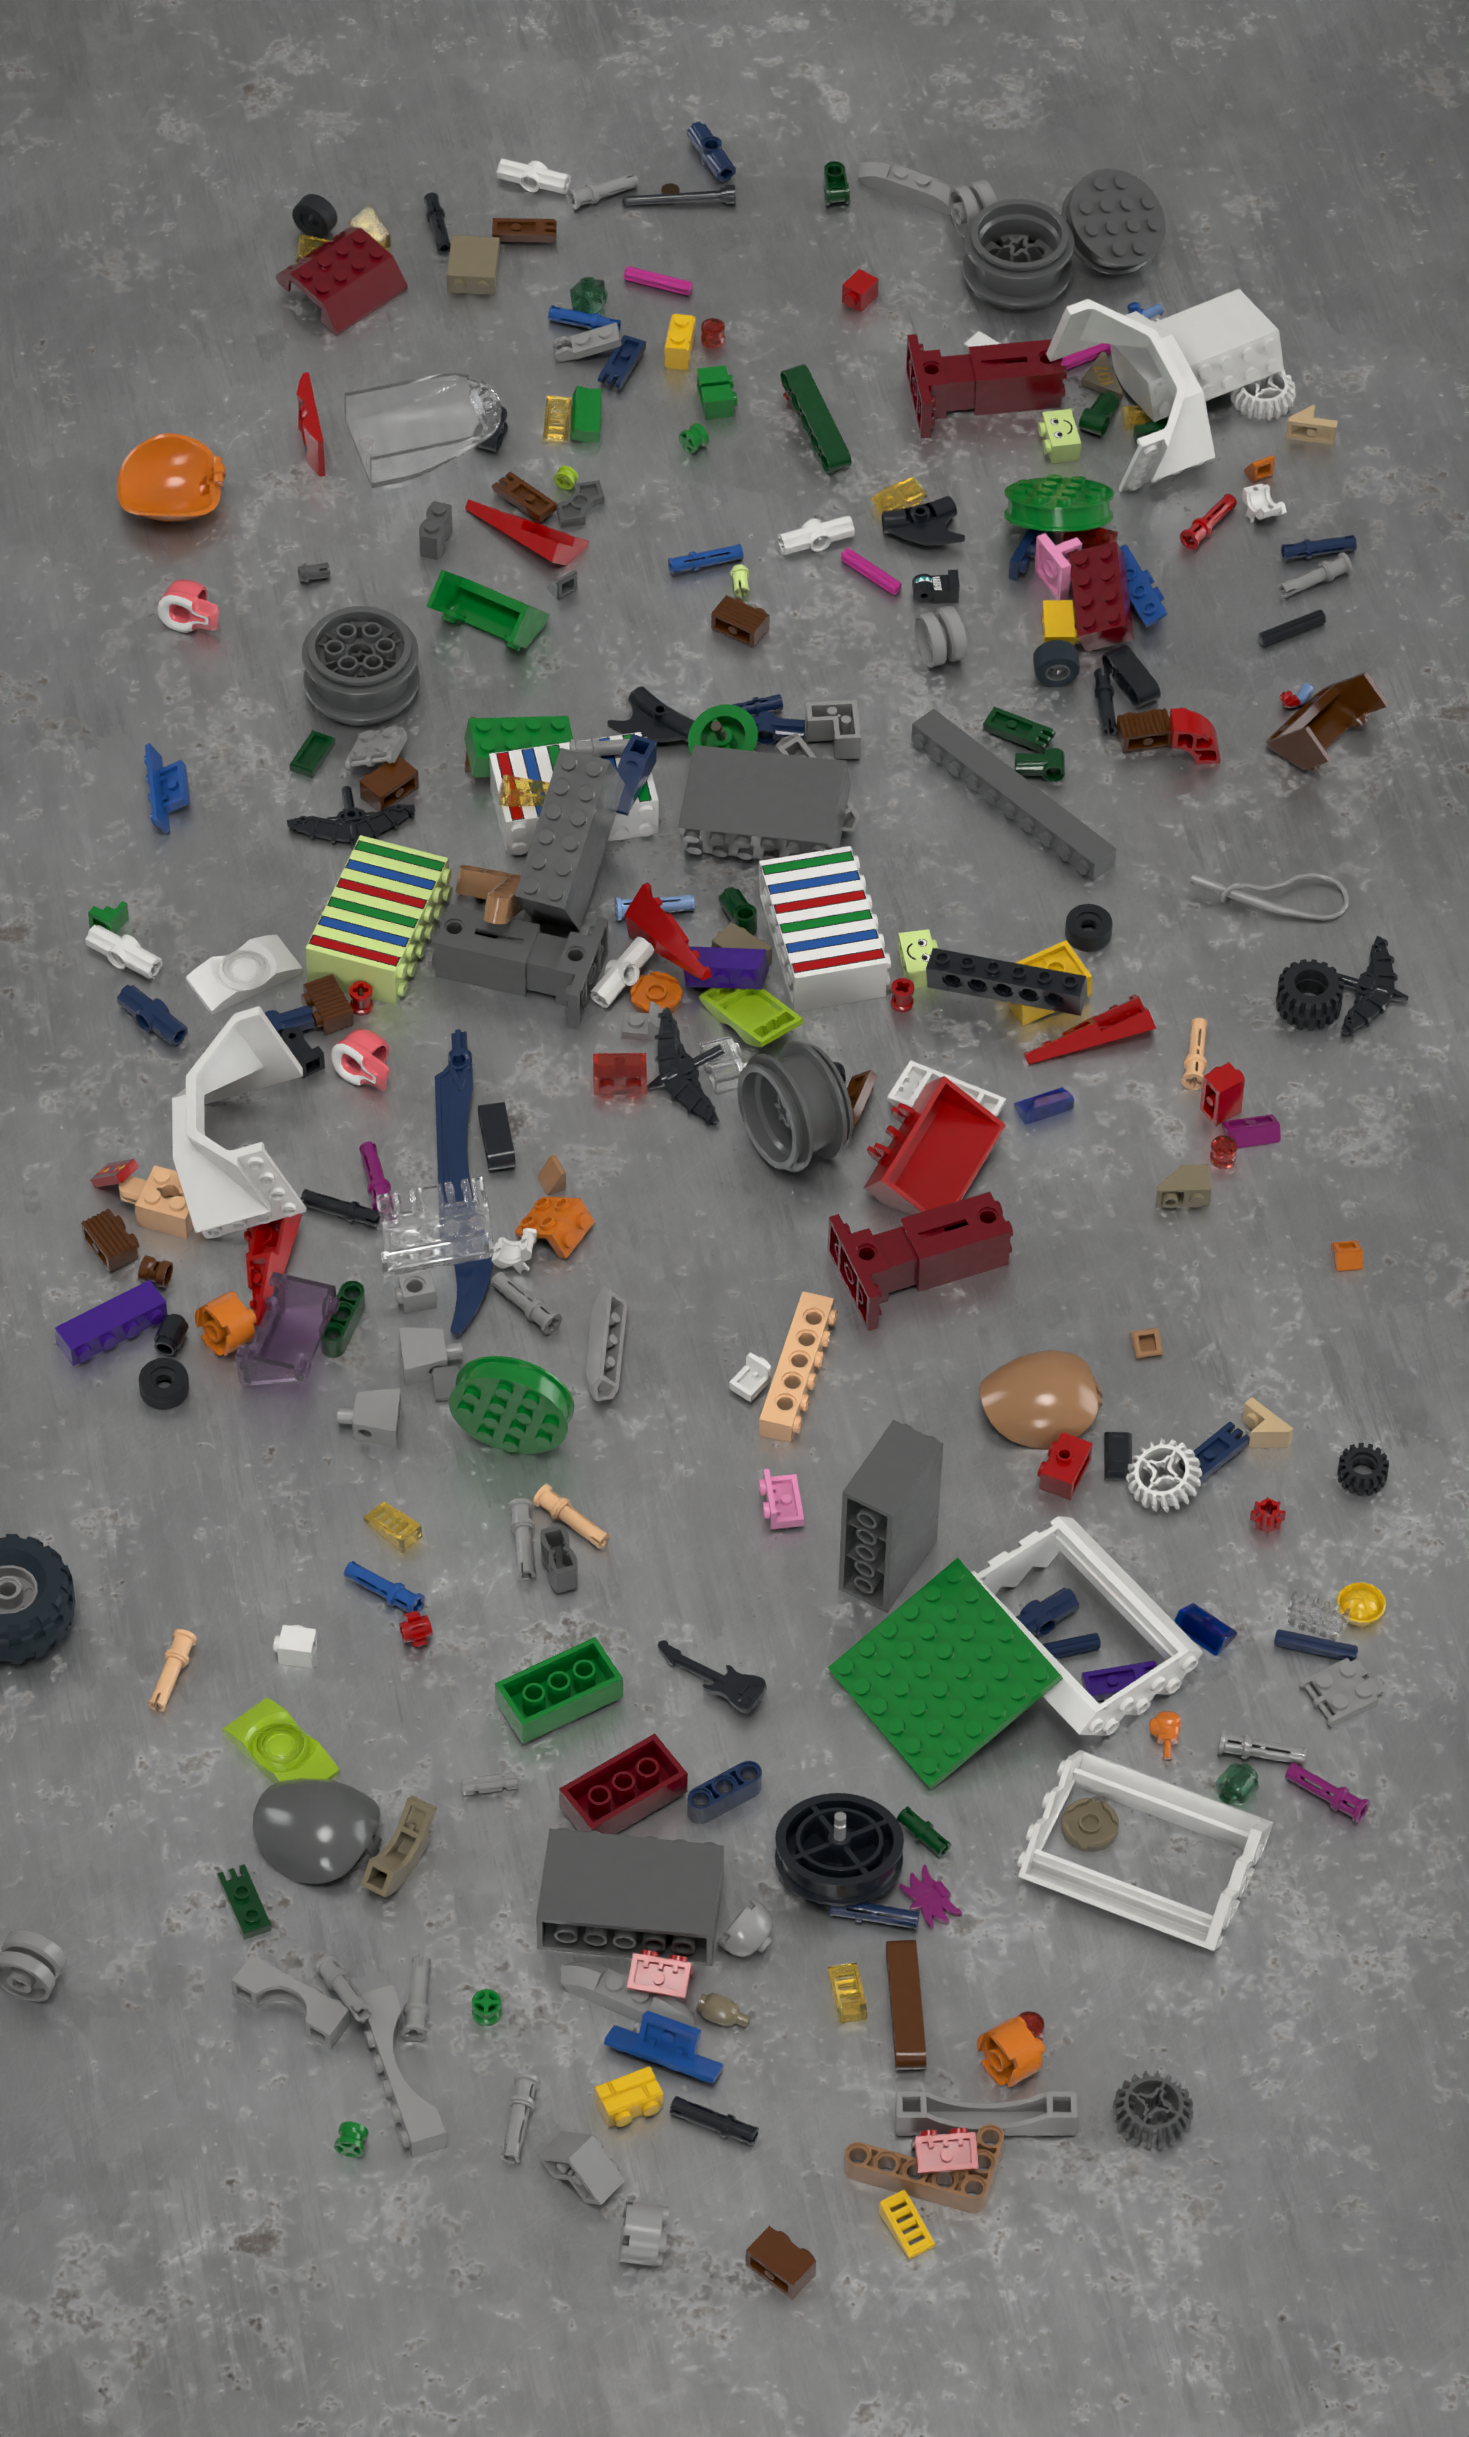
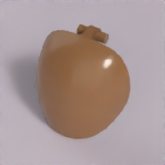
M1046 1350L1018 1357L997 1368L984 1378L979 1388L985 1413L999 1433L1013 1442L1035 1449L1048 1450L1052 1441L1057 1442L1062 1432L1075 1437L1080 1436L1093 1423L1098 1408L1103 1405L1101 1400L1103 1394L1100 1384L1096 1381L1086 1361L1074 1353Z

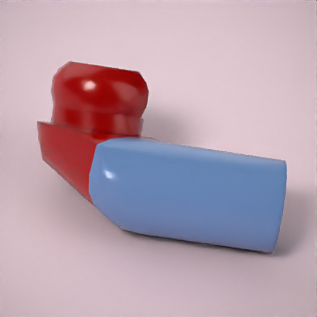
M1305 683L1295 695L1291 691H1284L1279 697L1282 706L1290 709L1305 705L1314 688L1312 685Z

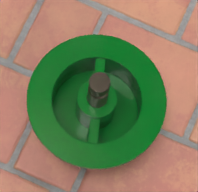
M730 704L717 705L701 713L692 724L688 736L689 750L692 755L694 745L754 751L758 741V729L753 717L745 709Z

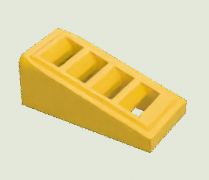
M905 2190L879 2203V2215L908 2260L935 2247L930 2233ZM908 2216L909 2219L897 2223V2220ZM913 2226L916 2228L905 2235L903 2234V2231ZM921 2236L923 2240L911 2246L909 2245V2241Z

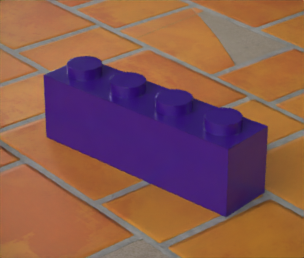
M148 1280L55 1327L56 1344L72 1366L88 1361L92 1356L104 1350H109L128 1338L137 1336L141 1331L151 1326L159 1325L163 1317L168 1315L166 1301L152 1282Z

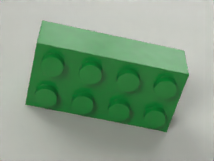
M569 716L469 718L464 737L472 777H490L489 754L568 743L570 739H573Z
M596 1637L495 1683V1702L522 1744L623 1698V1677Z

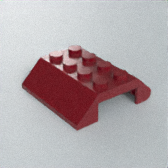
M361 227L345 229L339 235L334 236L333 241L325 242L322 246L305 255L304 258L299 259L297 265H290L287 269L276 274L277 282L287 292H290L291 283H293L322 309L321 322L336 336L408 289V285L393 255Z

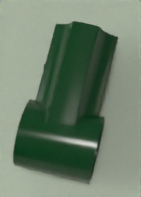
M1110 391L1101 393L1090 409L1085 408L1079 420V428L1102 437L1108 429L1110 418L1119 407L1120 400L1115 396V393Z
M1048 748L1042 754L1015 753V771L1021 776H1043L1049 782H1058L1065 776L1064 752L1059 748Z
M733 886L724 889V892L719 895V903L732 923L745 928L754 936L757 933L756 908L748 904L739 889H735Z

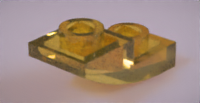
M911 477L884 489L871 497L870 500L882 516V511L913 507L928 496L917 480Z

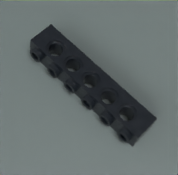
M937 948L932 949L926 967L927 987L1079 1016H1081L1087 998L1086 976Z

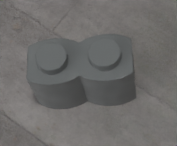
M434 501L428 507L426 519L419 527V550L421 557L438 560L443 555L445 542L451 537L453 532L452 506L450 504Z
M562 1525L541 1529V1559L544 1566L549 1570V1582L552 1588L557 1593L576 1589L578 1586V1563L575 1553L570 1548L569 1535Z

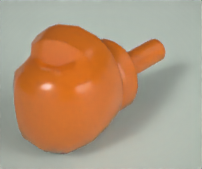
M1172 1711L1158 1712L1155 1718L1150 1719L1149 1722L1151 1734L1157 1738L1159 1744L1164 1745V1760L1171 1759V1745L1178 1742L1181 1727L1179 1714Z

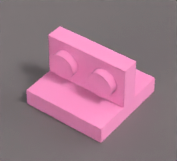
M1044 533L1037 536L1034 571L1057 600H1068L1069 583L1072 581L1069 553L1082 550V543L1076 537L1055 546L1047 534Z

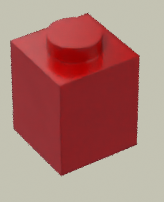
M858 269L842 285V303L862 312L878 297L879 279Z

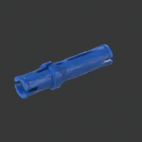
M553 305L548 313L549 321L585 327L591 330L617 323L619 332L621 329V320L606 318L599 313L588 314Z
M741 544L700 553L692 551L689 552V555L669 558V571L671 574L691 569L692 571H698L700 567L742 560L744 557Z

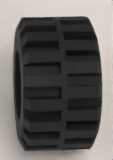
M1306 959L1300 960V963L1293 962L1290 964V967H1285L1283 973L1279 976L1276 996V1008L1280 1012V1016L1283 1019H1288L1287 1023L1290 1025L1296 1024L1297 1028L1303 1029V1027H1308V1030H1314V1027L1321 1029L1325 1027V1024H1332L1334 1018H1338L1342 1006L1344 982H1342L1341 974L1336 973L1337 969L1333 966L1328 967V963H1318L1315 959L1311 961H1306ZM1303 993H1312V994H1315L1316 996H1309V995H1305V994H1303Z

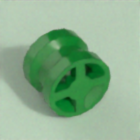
M694 423L690 426L689 430H683L679 433V441L682 447L692 454L698 450L699 446L703 447L709 443V436L701 424Z
M483 1989L476 1992L472 1998V2016L474 2021L480 2026H493L500 2020L502 2015L501 1998L494 1990Z
M346 2121L341 2123L338 2130L340 2137L336 2139L334 2149L346 2157H361L364 2152L363 2142L368 2138V2129L357 2122Z

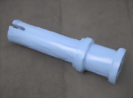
M693 894L660 897L662 900L660 907L666 913L695 911ZM615 897L617 921L625 917L624 914L633 899Z

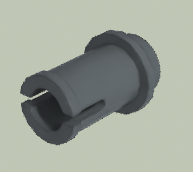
M328 562L315 565L303 563L302 566H298L299 581L308 583L309 580L330 578V570H327L329 568Z

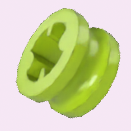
M561 466L553 478L554 483L563 490H571L578 480V474L569 466Z

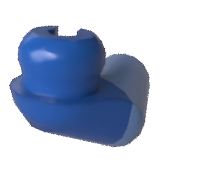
M1132 302L1127 306L1128 314L1137 311L1148 319L1158 314H1164V309L1159 303L1147 309H1140L1138 302Z

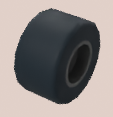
M1052 640L1045 642L1037 647L1033 653L1035 676L1044 685L1051 687L1063 686L1075 680L1079 675L1078 651L1068 641Z

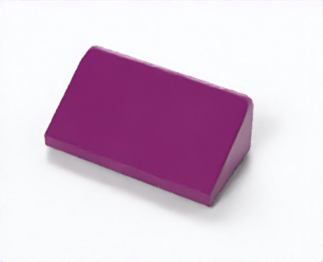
M1272 1114L1222 1122V1129L1230 1149L1277 1143L1281 1140L1280 1123Z

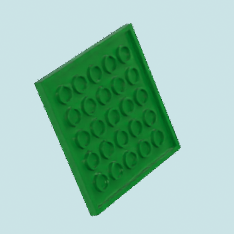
M958 1557L828 1667L835 1678L931 1790L1063 1679L1060 1673Z

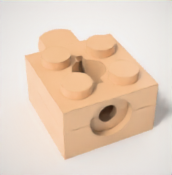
M154 1165L147 1180L129 1176L123 1183H119L121 1201L135 1204L137 1226L185 1239L188 1238L193 1228V1223L177 1171Z

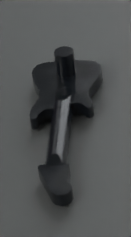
M666 1640L658 1642L659 1652L671 1666L676 1664L713 1682L714 1684L710 1685L703 1684V1690L709 1694L723 1696L742 1713L751 1712L767 1690L765 1680L759 1676L741 1674L736 1672L730 1665H726L727 1673L723 1675L682 1655L680 1650L670 1646Z

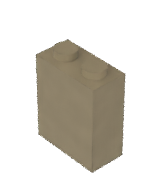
M452 235L447 269V293L495 295L500 260V238Z

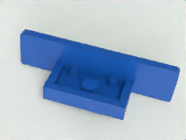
M1125 544L1120 549L1125 556L1129 598L1144 624L1148 627L1168 614L1161 603L1165 598L1158 586L1154 589L1152 588L1151 584L1155 581L1149 571H1142L1129 547Z
M148 743L145 745L146 755L144 756V762L148 772L146 775L150 791L148 800L152 809L150 819L155 827H159L166 834L170 832L168 813L190 804L187 769L182 760L163 767L162 756Z
M648 2010L642 2017L639 2033L614 2025L604 2039L605 2045L613 2047L617 2051L627 2052L645 2061L668 2067L672 2071L688 2074L700 2081L714 2083L723 2069L722 2063L697 2055L701 2029Z

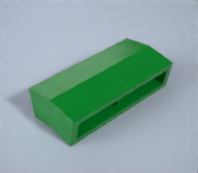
M576 386L572 395L570 439L584 443H600L602 389Z

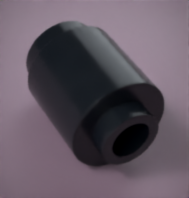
M178 1314L165 1315L154 1337V1348L159 1353L172 1356L180 1349L189 1329V1325L184 1317Z

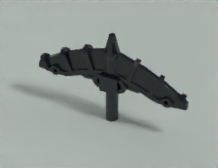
M345 786L341 789L345 809L340 811L336 817L300 816L299 818L287 820V826L290 828L289 831L295 832L297 830L310 835L312 839L316 836L331 840V843H336V841L350 842L354 849L360 835L378 838L380 833L389 828L396 829L398 824L407 817H414L415 805L397 804L379 812L365 813L364 810L358 809V807L355 808L352 789L349 786Z
M1376 937L1371 947L1369 966L1366 972L1360 975L1359 979L1341 974L1344 986L1356 989V999L1354 1006L1348 1010L1340 1034L1352 1036L1359 1027L1364 1024L1370 1025L1373 1017L1379 1012L1384 1013L1386 1011L1385 1006L1390 1000L1408 1001L1409 996L1395 989L1394 982L1398 980V975L1394 973L1392 967L1395 960L1393 956L1389 955L1387 950L1388 941L1382 937Z
M666 1007L662 1013H658V1018L661 1021L659 1032L655 1035V1040H658V1056L654 1058V1062L658 1063L659 1076L650 1082L647 1087L649 1090L665 1086L672 1093L671 1099L673 1101L679 1100L688 1107L687 1112L690 1115L696 1113L705 1118L707 1125L719 1122V1118L716 1114L715 1106L701 1088L698 1080L700 1072L698 1067L725 1054V1051L721 1044L692 1058L686 1053L683 1044H681L677 1021L674 1020L670 1009Z

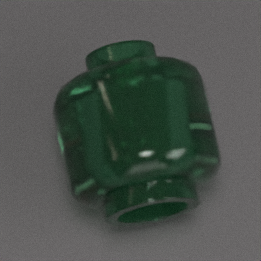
M1245 1763L1231 1764L1216 1781L1218 1796L1225 1804L1236 1806L1246 1804L1259 1788L1257 1772Z

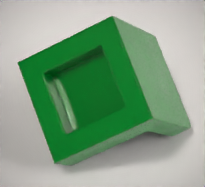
M122 901L116 909L106 906L102 910L93 906L88 912L90 929L94 925H100L117 934L129 919L127 903Z

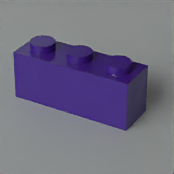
M690 946L691 951H698L700 958L697 960L703 966L710 968L712 977L700 980L683 969L686 987L763 989L769 971L766 949Z

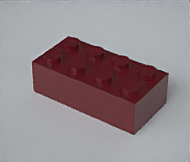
M1117 541L1069 553L1077 634L1085 651L1088 652L1133 641L1134 633L1125 556Z
M654 1733L559 1788V1807L578 1831H598L603 1834L615 1835L687 1793L688 1773Z

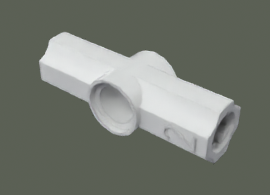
M501 159L499 162L497 178L519 183L528 192H537L540 188L566 195L569 189L570 175L547 170L546 166L539 161H531L528 165L506 159Z
M850 516L822 522L819 519H811L804 523L800 529L779 534L778 543L783 555L809 548L815 552H820L828 548L831 542L855 536V529Z
M94 925L89 930L85 939L86 945L106 955L109 962L116 968L124 969L128 967L148 979H154L159 974L162 959L142 949L138 941L132 936L123 935L120 937L100 925Z
M637 937L618 960H610L605 967V975L591 990L590 997L592 1000L599 1004L600 1007L608 1008L626 985H634L639 979L640 969L653 955L655 949L651 943L642 937Z

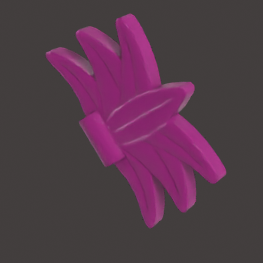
M926 1865L922 1867L923 1882L914 1873H910L911 1888L904 1884H899L902 1893L914 1901L910 1906V1910H921L924 1920L930 1929L934 1927L932 1917L939 1922L949 1924V1919L944 1911L954 1916H962V1911L956 1908L949 1900L951 1893L941 1881L936 1882L930 1876Z

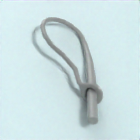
M1317 873L1299 874L1284 882L1266 887L1249 883H1233L1226 886L1196 874H1192L1190 884L1220 894L1221 902L1234 899L1274 913L1304 919L1333 920L1345 912L1349 903L1347 890L1340 881L1331 876ZM1316 878L1335 884L1342 891L1344 902L1338 912L1322 916L1280 906L1240 890L1248 888L1266 892L1288 886L1300 879Z

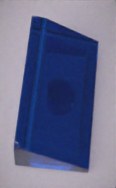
M1061 1087L1016 1102L1014 1107L1026 1125L1073 1109L1074 1097Z
M1195 1603L1180 1609L1174 1620L1193 1642L1214 1656L1219 1655L1238 1634L1237 1631Z

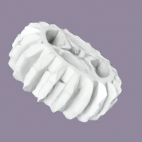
M1282 370L1230 391L1231 403L1234 404L1235 410H1240L1241 415L1248 414L1249 419L1255 417L1260 421L1261 418H1264L1269 422L1273 417L1278 420L1280 415L1286 416L1288 410H1291L1296 398L1295 382H1292L1291 376L1286 375L1285 370Z
M1161 1438L1159 1445L1155 1446L1150 1441V1448L1146 1450L1140 1447L1141 1455H1133L1132 1460L1134 1463L1128 1464L1129 1474L1126 1476L1128 1483H1130L1128 1488L1134 1494L1135 1500L1141 1502L1146 1509L1152 1506L1153 1511L1157 1513L1162 1506L1164 1511L1168 1513L1170 1506L1174 1505V1508L1179 1510V1503L1183 1501L1189 1504L1187 1496H1196L1195 1488L1201 1487L1199 1478L1202 1477V1471L1199 1468V1459L1195 1457L1193 1450H1187L1183 1442L1177 1446L1176 1441L1171 1439L1168 1445H1166L1165 1440ZM1180 1464L1185 1466L1183 1479L1179 1478L1177 1474ZM1146 1472L1150 1473L1151 1484L1148 1488L1143 1484Z

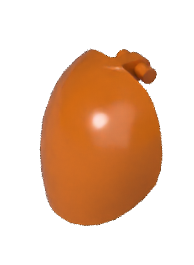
M158 434L139 444L123 461L117 478L119 503L125 511L152 520L180 522L196 519L217 507L221 496V486L224 485V478L226 476L225 465L222 464L221 457H214L212 451L199 440L181 434Z

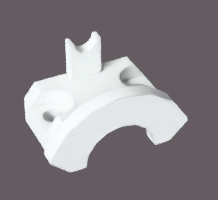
M1261 483L1243 488L1242 501L1248 507L1245 517L1250 518V523L1254 522L1255 516L1258 520H1262L1270 516L1279 517L1287 513L1285 504L1282 501L1277 504L1272 501L1268 484Z
M532 1228L523 1229L521 1240L516 1242L509 1241L504 1237L499 1238L494 1246L492 1262L502 1269L513 1266L519 1274H521L522 1270L529 1271V1267L524 1261L532 1257V1248L537 1241V1230Z

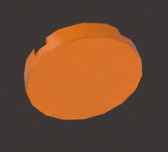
M657 971L650 972V975L644 976L643 974L639 976L638 981L631 986L630 990L632 1006L639 1013H649L650 1001L655 1002L663 1009L668 1007L671 1013H674L681 1005L683 998L682 987L679 985L678 980L668 973Z

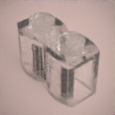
M731 1036L700 1044V1054L721 1044L725 1051V1054L703 1065L716 1095L737 1090L740 1072L747 1065V1063H742L740 1059L742 1058L740 1046L738 1043L733 1042Z

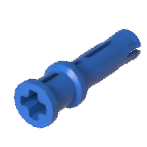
M354 1561L349 1562L346 1566L344 1577L384 1597L391 1607L397 1606L407 1611V1613L413 1611L420 1612L425 1602L423 1594H415L409 1591L401 1582L394 1584Z

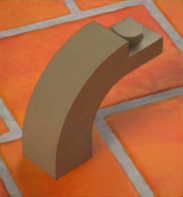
M413 1795L407 1798L393 1837L380 1854L369 1859L360 1884L361 1886L383 1897L393 1894L402 1886L416 1867L433 1832L430 1830L437 1807Z

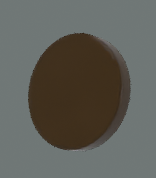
M673 183L665 184L661 188L662 194L680 192L679 187Z

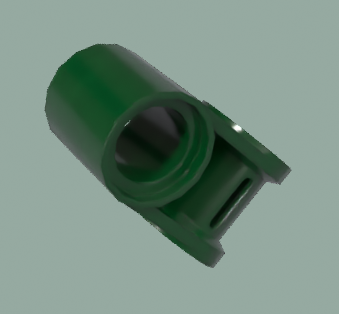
M838 161L828 162L824 166L823 186L825 205L828 206L830 203L837 202L850 204L849 183H847L845 166Z

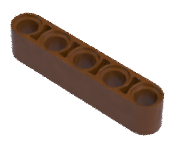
M916 1940L886 1941L896 2070L926 2069V2046Z

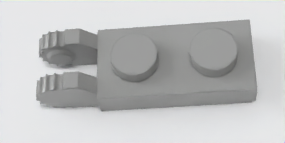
M617 323L570 337L562 336L553 341V349L556 350L554 353L555 359L559 362L575 358L577 360L622 345Z

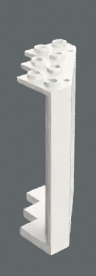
M1058 1516L1050 1521L1053 1525L1052 1527L1040 1533L1034 1531L1018 1542L1019 1548L1009 1553L1003 1551L987 1562L988 1568L978 1573L975 1571L971 1573L1063 1677L1043 1697L1079 1735L1109 1736L1118 1729L1119 1722L1124 1715L1143 1714L1150 1707V1701L1156 1694L1170 1695L1180 1688L1181 1680L1185 1675L1197 1666L1198 1659L1203 1654V1651L1073 1518ZM1059 1551L1166 1660L1101 1704L1079 1684L995 1596L1001 1586L1017 1587L1032 1566L1047 1568Z
M1082 1750L1077 1751L1072 1756L1069 1755L1066 1761L1062 1760L1057 1772V1776L1061 1777L1059 1784L1051 1792H1047L1043 1799L1042 1808L1045 1809L1043 1817L1038 1819L1035 1824L1032 1823L1027 1832L1026 1840L1029 1841L1027 1851L1023 1850L1019 1857L1017 1867L1021 1869L1018 1877L1215 1951L1224 1939V1936L1221 1935L1222 1929L1226 1930L1239 1906L1240 1901L1236 1900L1237 1897L1242 1896L1254 1874L1255 1869L1251 1867L1256 1865L1265 1850L1274 1822ZM1073 1786L1243 1849L1242 1856L1236 1860L1228 1887L1220 1895L1214 1916L1042 1851Z

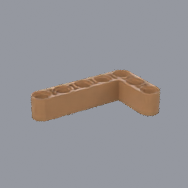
M469 865L459 866L456 893L486 899L484 921L493 924H506L524 909L515 897L521 875Z
M987 2124L979 2129L976 2136L978 2167L987 2168L984 2171L969 2170L917 2174L915 2157L855 2142L847 2146L845 2150L844 2172L848 2178L854 2181L897 2193L905 2190L908 2196L968 2213H978L986 2206L1003 2153L1004 2133L999 2126L994 2124ZM985 2142H994L995 2145H987ZM857 2159V2160H861V2161H863V2162H862V2163H854V2162H852V2161ZM882 2168H890V2169H892V2171L886 2172V2171H883V2170H881V2169H882ZM911 2176H919V2177H921V2179L914 2180V2179H911L910 2177H911ZM940 2184H947V2185H949L950 2187H948V2188H942V2187H940L939 2185H940ZM970 2192H976V2193H978L979 2195H977V2196H971V2195H969L968 2193H970Z

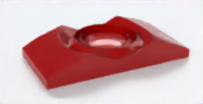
M305 372L299 380L296 393L298 399V429L302 432L303 443L307 447V453L304 458L312 470L321 477L325 476L324 441L309 372Z

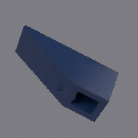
M632 734L616 770L625 784L616 813L628 816L656 764L657 741Z

